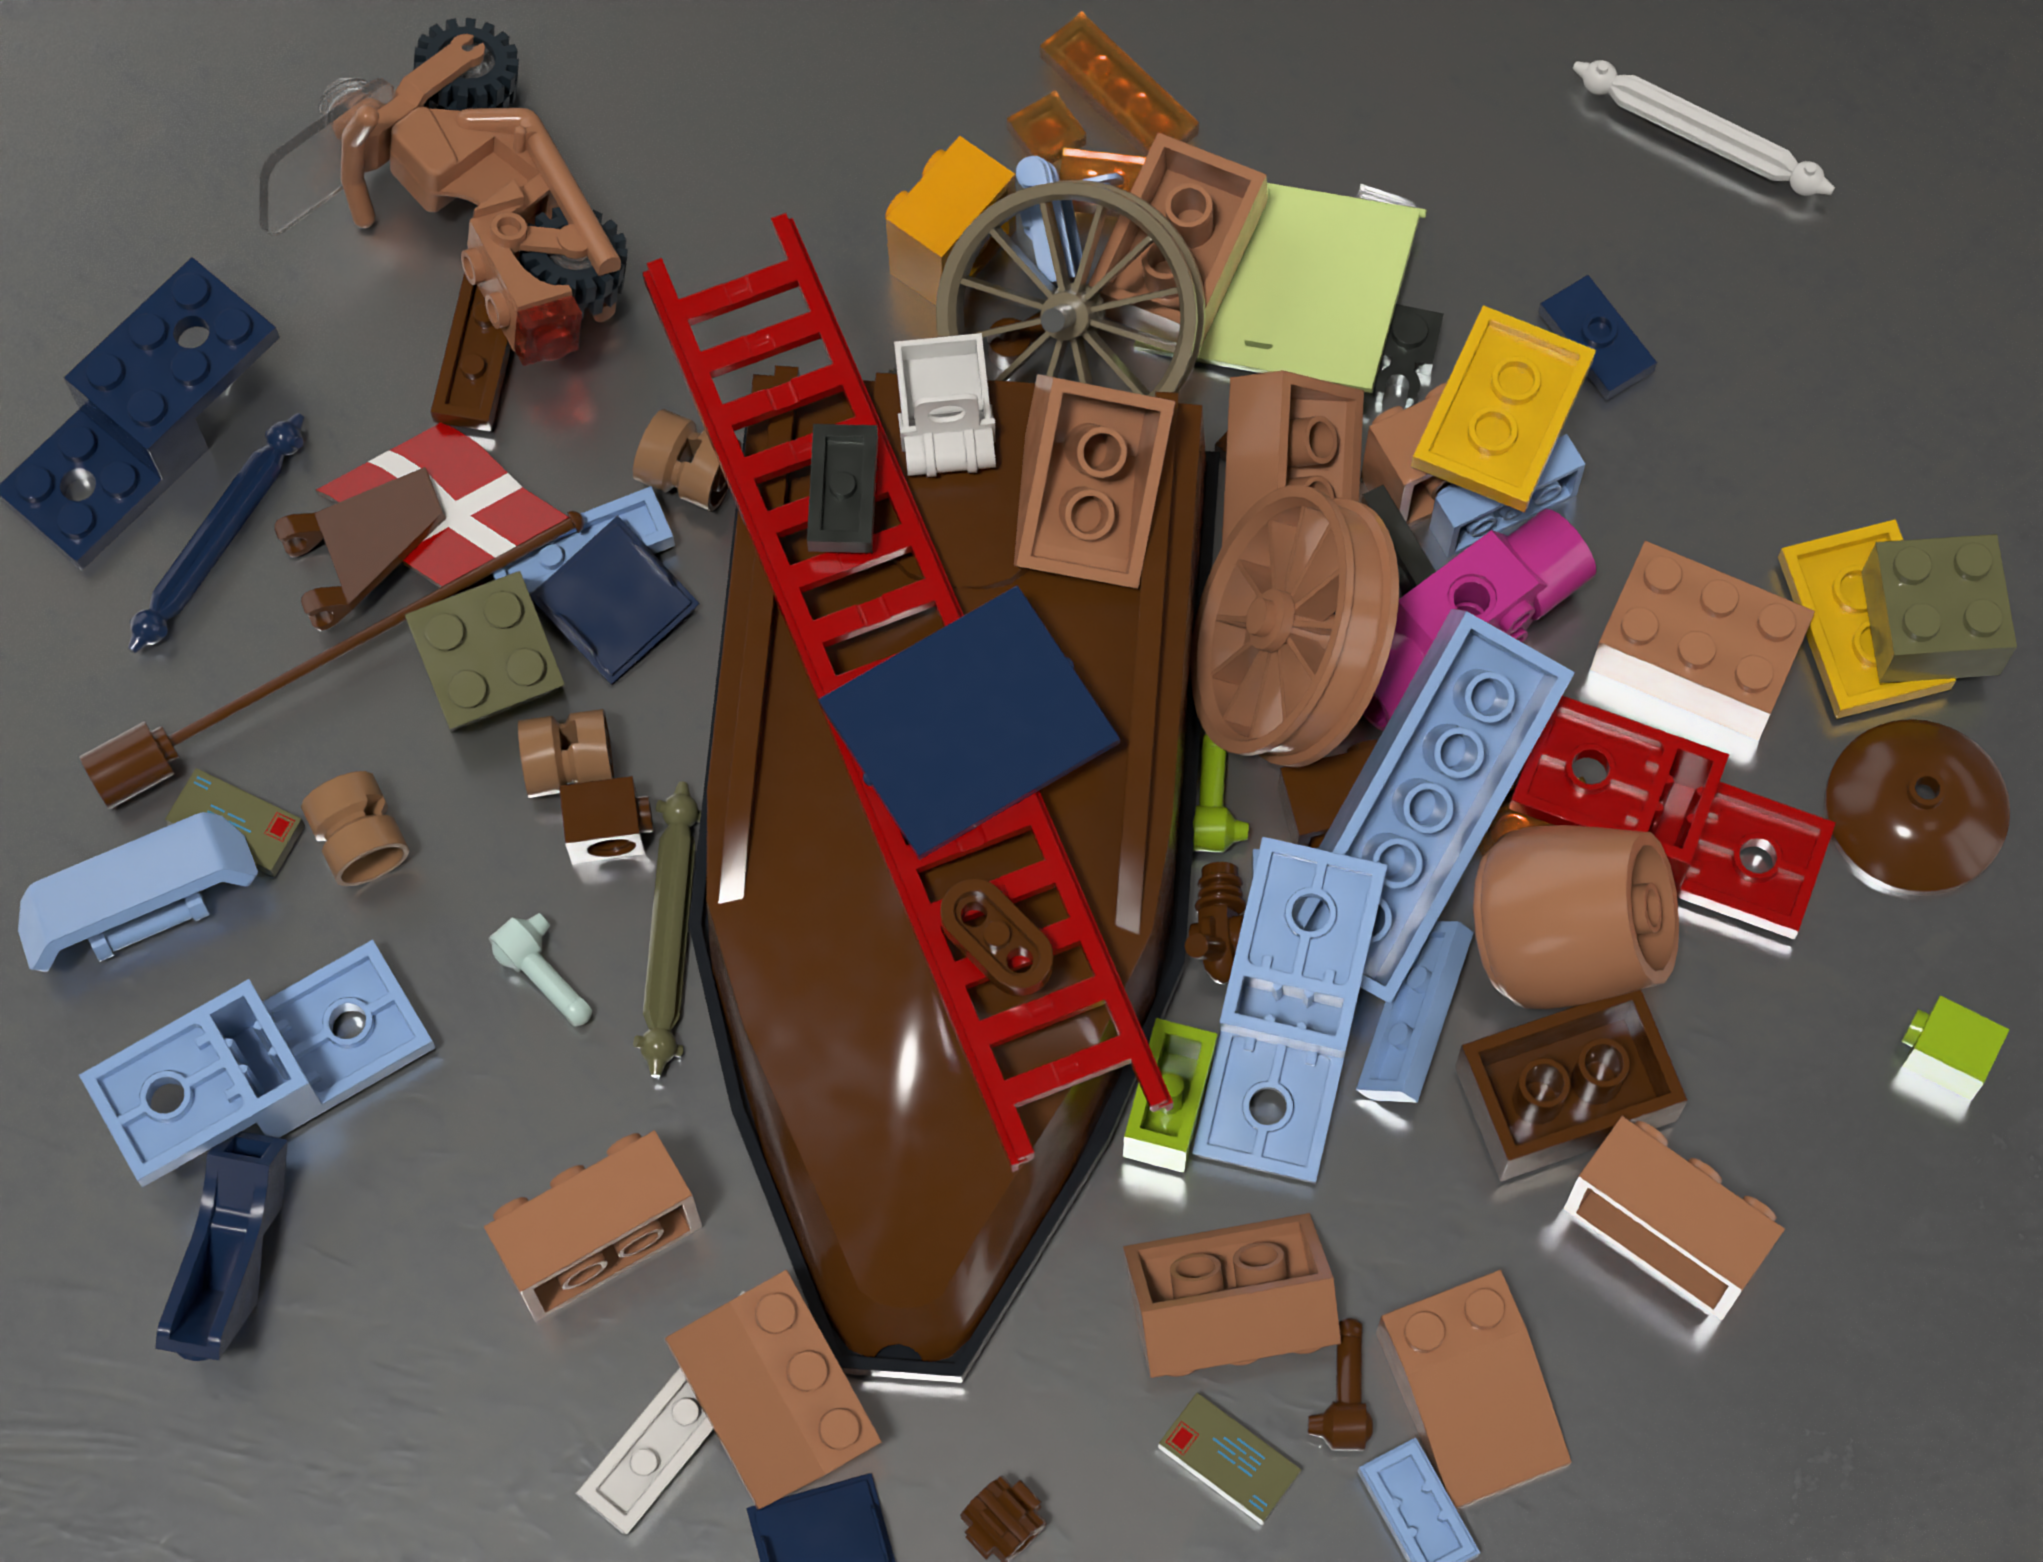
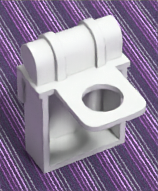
M982 333L894 342L901 413L898 414L902 452L905 451L908 476L927 474V477H936V473L965 470L968 473H977V469L995 468V419L993 418L992 404L990 405Z

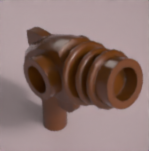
M1212 862L1204 865L1201 869L1202 877L1197 883L1200 889L1198 892L1199 899L1194 905L1196 912H1198V922L1192 923L1189 927V937L1185 941V950L1189 956L1197 960H1203L1207 974L1215 983L1227 984L1229 983L1244 914H1240L1246 910L1247 904L1242 898L1243 892L1241 887L1243 881L1239 877L1238 867L1229 862Z

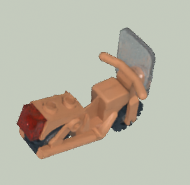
M456 18L446 20L444 31L436 23L429 28V36L425 34L420 36L418 48L415 47L414 70L402 79L396 90L394 86L383 78H376L367 82L361 78L345 77L337 79L328 85L318 103L319 112L322 117L278 147L270 154L261 168L259 176V224L261 229L272 237L279 236L344 189L354 223L360 228H368L375 222V212L364 174L377 170L390 161L391 173L426 211L438 212L456 197L478 205L474 209L473 218L469 220L468 249L461 252L462 266L470 284H477L485 298L486 310L492 325L496 329H502L523 366L544 360H558L568 353L578 350L584 308L589 309L594 320L597 322L606 321L614 315L617 293L621 294L624 287L628 249H625L626 238L623 233L617 234L618 225L611 219L604 225L601 224L602 213L591 209L537 114L527 108H509V103L514 104L516 98L519 59H517L518 50L515 44L509 45L510 37L504 31L494 36L495 25L485 22L482 29L475 28L476 19L466 18L464 27H458Z

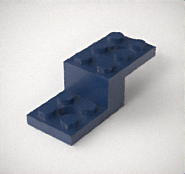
M191 257L63 377L79 410L0 483V501L82 571L209 450L195 418L280 338L276 327ZM202 327L209 331L206 341L198 347L185 348L178 344L179 337L189 328ZM84 478L96 482L93 493L84 500L72 501L65 497L67 488L76 480Z

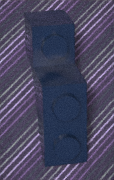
M241 1131L214 1146L207 1153L203 1193L197 1221L158 1324L155 1349L175 1352L180 1357L191 1361H204L208 1359L219 1361L257 1305L263 1235L282 1209L288 1140Z

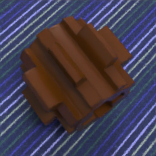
M1002 1475L989 1483L976 1495L960 1514L961 1519L969 1527L965 1531V1538L986 1560L995 1554L1001 1562H1009L1027 1548L1047 1525V1521L1038 1513L1042 1508L1040 1506L1042 1502L1022 1480H1019L1013 1486Z

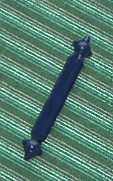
M296 413L286 421L276 422L266 431L267 445L255 450L155 587L152 592L149 609L139 611L130 619L132 635L128 645L129 651L135 654L147 645L160 642L167 635L166 621L181 613L280 475L284 456L293 455L303 446L301 434L304 422L303 415Z

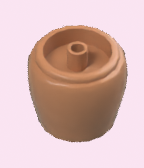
M1576 825L1527 827L1509 831L1502 835L1480 861L1474 883L1473 915L1475 938L1482 965L1491 984L1515 1005L1525 1009H1554L1582 1005L1663 984L1673 972L1679 940L1677 891L1671 865L1663 846L1651 832Z

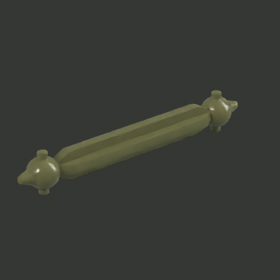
M684 781L678 782L673 795L668 797L666 801L659 800L655 808L656 812L662 813V817L668 826L659 838L643 1016L649 1030L643 1036L636 1035L633 1040V1046L640 1048L641 1055L648 1063L651 1077H660L666 1063L674 1056L681 1057L683 1053V1045L677 1044L671 1030L680 1018L695 854V840L689 827L695 822L700 823L701 810H698L696 801L690 795L688 783Z

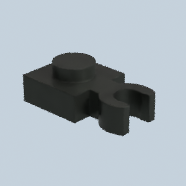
M1396 304L1380 365L1386 367L1380 371L1376 378L1374 389L1375 402L1383 403L1385 391L1389 386L1400 385L1407 391L1405 408L1417 404L1420 392V379L1416 373L1431 376L1444 313Z

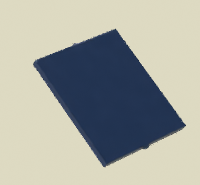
M1018 585L818 699L820 707L862 770L863 781L866 785L872 786L919 860L1120 744L1119 736L1074 671L1073 661L1064 656Z

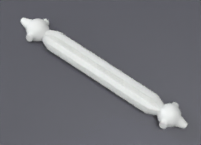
M1597 60L1592 63L1576 61L1573 66V70L1583 79V83L1589 92L1596 95L1609 93L1618 106L1771 181H1789L1792 189L1799 195L1811 196L1816 193L1832 195L1835 189L1825 178L1822 168L1815 162L1803 161L1798 163L1789 150L1635 75H1617L1614 66L1607 61Z

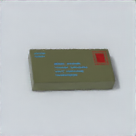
M195 768L165 818L169 826L202 812L223 816L244 834L256 868L274 878L305 827L301 818Z
M1199 1393L1194 1395L1158 1443L1160 1450L1261 1525L1265 1523L1301 1474L1299 1467Z

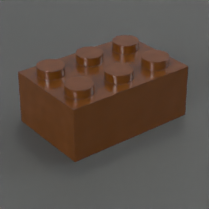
M1642 990L1578 1005L1463 1044L1455 1065L1500 1181L1599 1148L1622 1116L1634 1124L1636 1121H1642L1654 1128L1676 1122L1687 1102L1684 1090Z

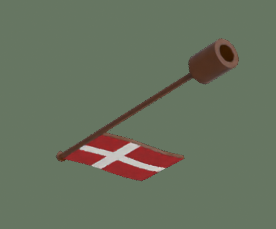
M439 423L316 489L318 495L337 504L425 467L446 519L401 563L439 587V589L169 736L163 726L151 731L148 724L143 721L79 756L81 763L100 797L110 810L174 775L175 772L170 763L180 758L174 746L406 621L405 614L454 595L573 529L580 533L585 524L583 516L576 511H568L567 515L529 492L476 441L451 426Z

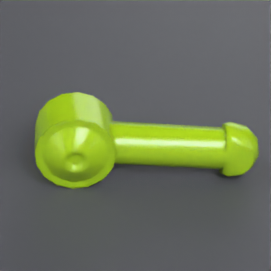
M1207 734L1203 736L1199 805H1196L1193 820V851L1224 853L1234 842L1248 840L1249 823L1236 820L1228 808L1223 807L1226 751L1218 747Z

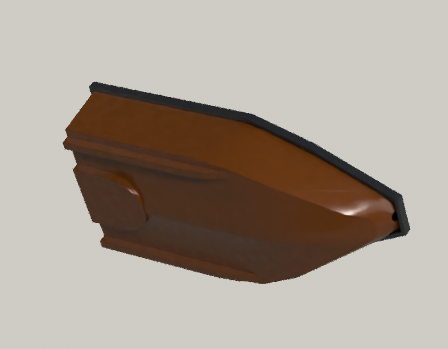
M775 365L774 375L753 374L751 393L773 388L800 376L799 367ZM876 372L875 381L863 380L963 614L970 613L1018 585L1064 656L1073 661L1074 671L1120 738V744L1039 791L1149 1044L1156 1018L1163 1019L1185 966V941L1187 938L1194 837L1193 820L1196 808L1201 723L1192 695L1191 647L1201 596L1212 569L1220 452L1205 450L1203 406L1178 403L1179 393L1155 391V397L1175 401L1139 587L1137 589L1014 565L1025 434L1035 383L987 380L990 405L992 404L993 418L995 419V468L977 469V473H968L967 470L936 473V477H927V474L908 476L905 451L902 452L898 414L901 413L898 377L897 374ZM840 392L745 427L742 451L744 456L747 457L811 434L813 432V424H837L854 416L844 393ZM811 465L757 484L767 511L809 496ZM889 498L875 503L874 534L900 525ZM736 506L688 924L732 1115L809 1311L844 1374L962 1383L1109 1145L1137 1077L1130 1063L1016 1108L1034 1150L1035 1157L1031 1161L1018 1165L1019 1170L1012 1172ZM808 528L779 538L790 565L825 553L808 551ZM912 552L803 592L802 596L812 620L847 607L876 599L887 592L922 580L923 577ZM932 607L825 648V651L837 676L879 659L897 654L942 629L944 626L936 608ZM1030 830L918 874L930 903L943 899L946 892L960 881L982 879L989 882L1040 862L1043 858ZM903 836L906 845H909L907 840ZM1056 888L1014 903L1038 929L1068 918ZM983 915L967 921L965 924L970 927H977L982 925L987 917ZM942 931L954 961L966 958ZM1081 946L1053 956V970L1050 979L1043 988L1033 994L1026 996L1009 995L998 989L991 981L969 988L967 992L980 1021L1091 978L1093 974ZM1032 964L1013 972H1026L1031 968ZM1104 1004L991 1049L1002 1076L1006 1080L1119 1035Z

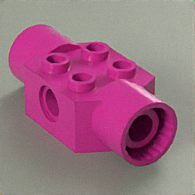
M1543 509L1510 535L1493 530L1489 531L1401 597L1398 603L1397 621L1389 656L1376 691L1362 715L1374 727L1384 731L1451 609L1467 611L1523 643L1528 636L1526 630L1534 620L1540 619L1596 575V564L1593 555L1578 531L1559 513L1551 509Z

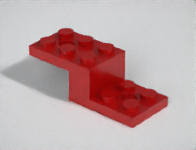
M1563 695L1526 759L1509 806L1510 810L1555 826L1576 825L1651 832L1662 844L1671 865L1677 898L1795 939L1799 932L1836 824L1834 821L1721 782L1720 780L1729 757L1727 753ZM1583 758L1597 760L1605 768L1606 778L1596 784L1584 783L1575 776L1572 765L1577 760ZM1747 847H1760L1771 856L1773 868L1763 873L1752 872L1742 864L1740 852Z

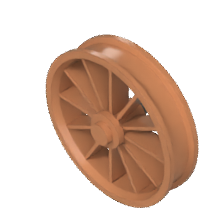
M1288 485L1276 489L1260 499L1246 512L1228 536L1213 564L1201 596L1193 631L1190 664L1192 695L1199 721L1206 734L1218 747L1243 756L1259 755L1270 763L1284 767H1302L1314 763L1329 754L1345 739L1361 718L1376 691L1389 656L1399 603V574L1393 541L1383 520L1373 509L1351 499H1331L1324 492L1312 487Z

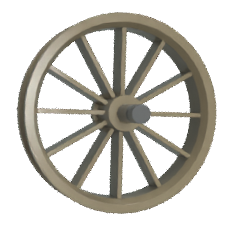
M1063 180L1035 185L1002 198L976 217L965 229L954 245L941 275L936 302L938 337L968 335L965 332L963 311L966 286L1041 310V317L968 333H982V337L1040 324L1046 331L995 379L996 381L1008 380L1053 337L1057 339L1046 376L1058 378L1068 342H1071L1079 381L1093 385L1084 345L1086 340L1133 393L1155 397V391L1179 393L1190 376L1200 353L1206 319L1205 296L1200 273L1189 247L1173 224L1159 210L1133 193L1113 185L1086 180ZM1076 200L1097 204L1076 278L1071 283L1052 201ZM1038 204L1040 205L1058 284L1057 289L1001 228L1004 223L1015 215ZM1109 208L1130 219L1148 236L1094 287L1086 284ZM991 236L1048 297L1047 300L969 276L979 252ZM1154 242L1171 269L1176 287L1104 303L1099 293ZM1178 293L1180 328L1177 342L1105 320L1106 309ZM1100 329L1174 352L1171 363L1163 378L1151 393L1097 334Z

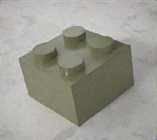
M1990 534L1875 543L1861 573L1879 683L2000 675L2016 650L2017 643L1998 535Z
M520 571L405 614L406 621L450 732L560 691L565 687Z

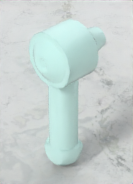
M540 913L527 920L512 917L488 938L492 944L494 957L505 967L513 968L518 973L522 970L572 1026L577 1027L587 1023L593 1012L591 1007L541 955L542 936L550 927L548 921Z

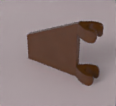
M423 467L315 513L291 514L278 519L274 529L279 541L284 546L285 552L290 557L306 554L324 538L341 586L315 588L303 594L301 603L304 612L310 618L312 626L316 630L324 631L338 624L446 517L426 468Z

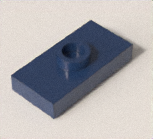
M1589 275L1584 276L1540 303L1538 313L1555 334L1596 350L1587 376L1606 400H1609L1655 371L1657 361Z

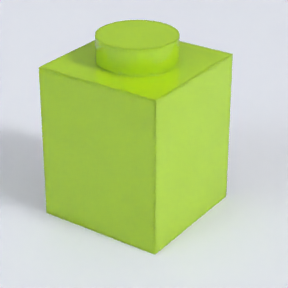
M1940 995L1929 1013L1917 1009L1908 1025L1901 1042L1910 1046L1911 1049L1902 1067L1971 1101L1984 1084L2010 1029Z

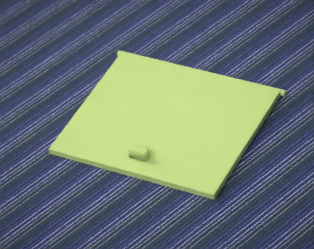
M1267 183L1268 201L1206 335L1196 362L1257 373L1284 370L1372 393L1419 218H1426L1427 210ZM1135 340L1134 350L1173 357L1174 352Z

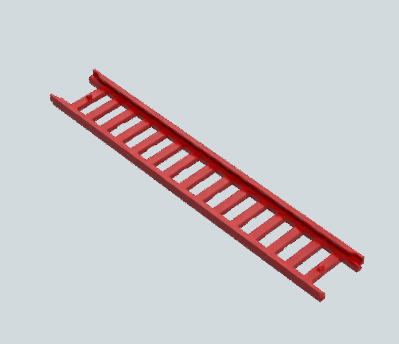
M783 213L772 217L771 223L787 259L785 261L680 299L662 258L646 263L648 270L642 272L652 303L818 701L819 698L896 655L879 659L836 676L825 651L826 647L932 607L936 608L944 627L963 617L964 614L794 219H789L787 214ZM799 287L809 312L700 351L690 326ZM821 339L831 362L830 365L792 378L790 381L773 388L762 389L730 402L722 403L712 378ZM843 392L854 417L837 424L877 425L878 451L875 503L889 498L900 525L873 534V553L825 552L790 565L779 538L808 528L809 496L767 511L757 484L811 465L813 432L745 457L734 431ZM912 552L923 577L922 580L887 592L868 602L853 605L812 620L802 596L803 592ZM820 707L1012 1172L1019 1170L1018 1165L1031 1161L1035 1157L1034 1150L1016 1108L1131 1063L1150 1110L1155 1112L1163 1108L1166 1111L1173 1109V1100L1040 791L919 860L910 845H906L901 831L872 786L866 785L863 781L862 770ZM1031 830L1043 860L989 882L995 885L1013 904L1056 888L1068 918L1039 930L1049 940L1053 956L1081 946L1093 977L979 1021L967 989L990 980L967 957L956 962L954 961L942 932L944 931L940 914L942 899L930 903L918 873ZM971 910L965 913L962 921L965 923L985 914L978 910ZM1015 956L1010 959L1007 965L1012 971H1016L1031 965L1032 962L1025 956ZM1104 1004L1106 1005L1119 1036L1004 1080L991 1048Z

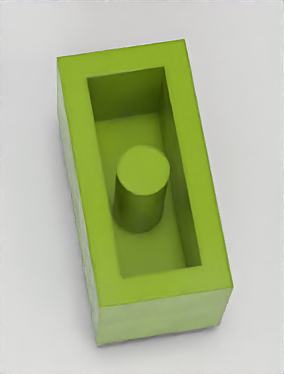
M1156 1018L1149 1047L1173 1100V1109L1166 1111L1163 1108L1152 1112L1138 1083L1124 1135L1123 1157L1184 1173L1214 1060L1218 1033Z

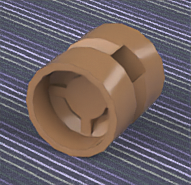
M666 409L659 410L651 419L639 443L633 464V478L664 493L676 487L681 500L710 512L714 511L723 501L729 486L706 431L703 430L701 433H698L696 423L693 420ZM738 439V442H739L740 447H741V449H742V443H741V441Z
M604 709L570 713L566 722L559 724L553 716L518 720L521 764L529 798L560 794L559 786L567 785L568 783L576 784L615 778L609 729Z
M355 771L339 775L324 782L304 798L301 809L316 840L326 841L322 848V853L338 885L347 887L371 882L386 875L407 858L410 850L394 817L385 815L388 804L373 773Z

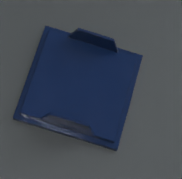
M618 515L530 594L531 600L610 685L700 604Z
M872 1473L783 1497L757 1510L756 1506L746 1508L760 1562H896Z

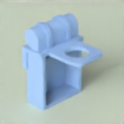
M1039 156L1026 157L1016 167V178L1024 189L1035 185L1060 181L1057 169L1050 162ZM1118 173L1083 179L1113 186L1125 183L1124 177ZM1056 200L1052 201L1071 283L1075 281L1083 251L1073 201ZM1038 204L1020 212L1024 233L1032 240L1037 268L1057 289L1058 284L1041 209Z

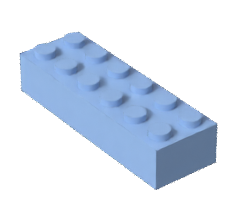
M1451 609L1318 848L1387 865L1360 988L1391 1004L1575 673L1467 611ZM1306 897L1299 900L1292 909L1294 923L1304 931L1312 932L1321 929L1330 917L1326 904L1315 897Z

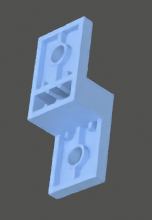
M1262 837L1219 1022L1220 1034L1193 1146V1156L1316 1184L1387 870L1386 864ZM1306 897H1315L1322 900L1328 907L1330 914L1327 923L1321 929L1312 932L1300 929L1292 918L1294 905ZM1270 1089L1277 1091L1286 1101V1113L1275 1124H1260L1250 1113V1101L1261 1090Z
M372 939L264 1001L261 1000L251 981L247 979L79 1074V1077L135 1178L142 1187H145L256 1122L265 1136L280 1138L436 1047ZM358 1011L366 1016L365 1027L356 1037L342 1039L333 1034V1024L342 1013ZM177 1084L183 1087L184 1099L176 1110L170 1113H158L152 1110L151 1100L153 1094L161 1086Z

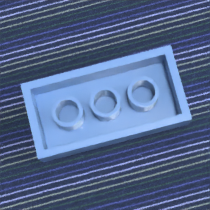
M1565 434L1558 438L1525 513L1453 484L1442 489L1437 494V497H1435L1429 529L1446 557L1449 558L1467 549L1491 530L1500 533L1535 516L1543 509L1552 508L1576 496L1586 464L1569 436Z

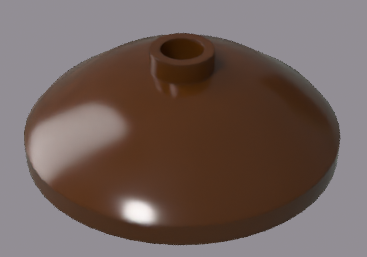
M1908 719L1880 724L1860 734L1849 743L1837 758L1829 774L1824 793L1825 819L1836 822L1831 838L1837 850L1860 875L1878 886L1897 893L1927 896L1943 894L1961 888L1975 880L1991 865L2001 850L2007 836L2010 822V801L2006 784L1998 767L1975 741L1965 734L1940 723ZM1918 785L1930 787L1935 793V798L1924 799L1920 797L1915 787Z

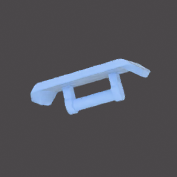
M202 812L32 883L20 901L18 924L19 936L30 970L49 971L60 950L85 939H88L96 957L101 962L115 956L114 951L192 918L197 921L209 916L210 913L201 890L220 882L248 887L258 874L244 834L223 816Z

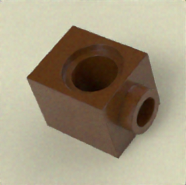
M633 776L559 786L565 844L572 864L645 854L643 833L654 832L649 795L638 797Z

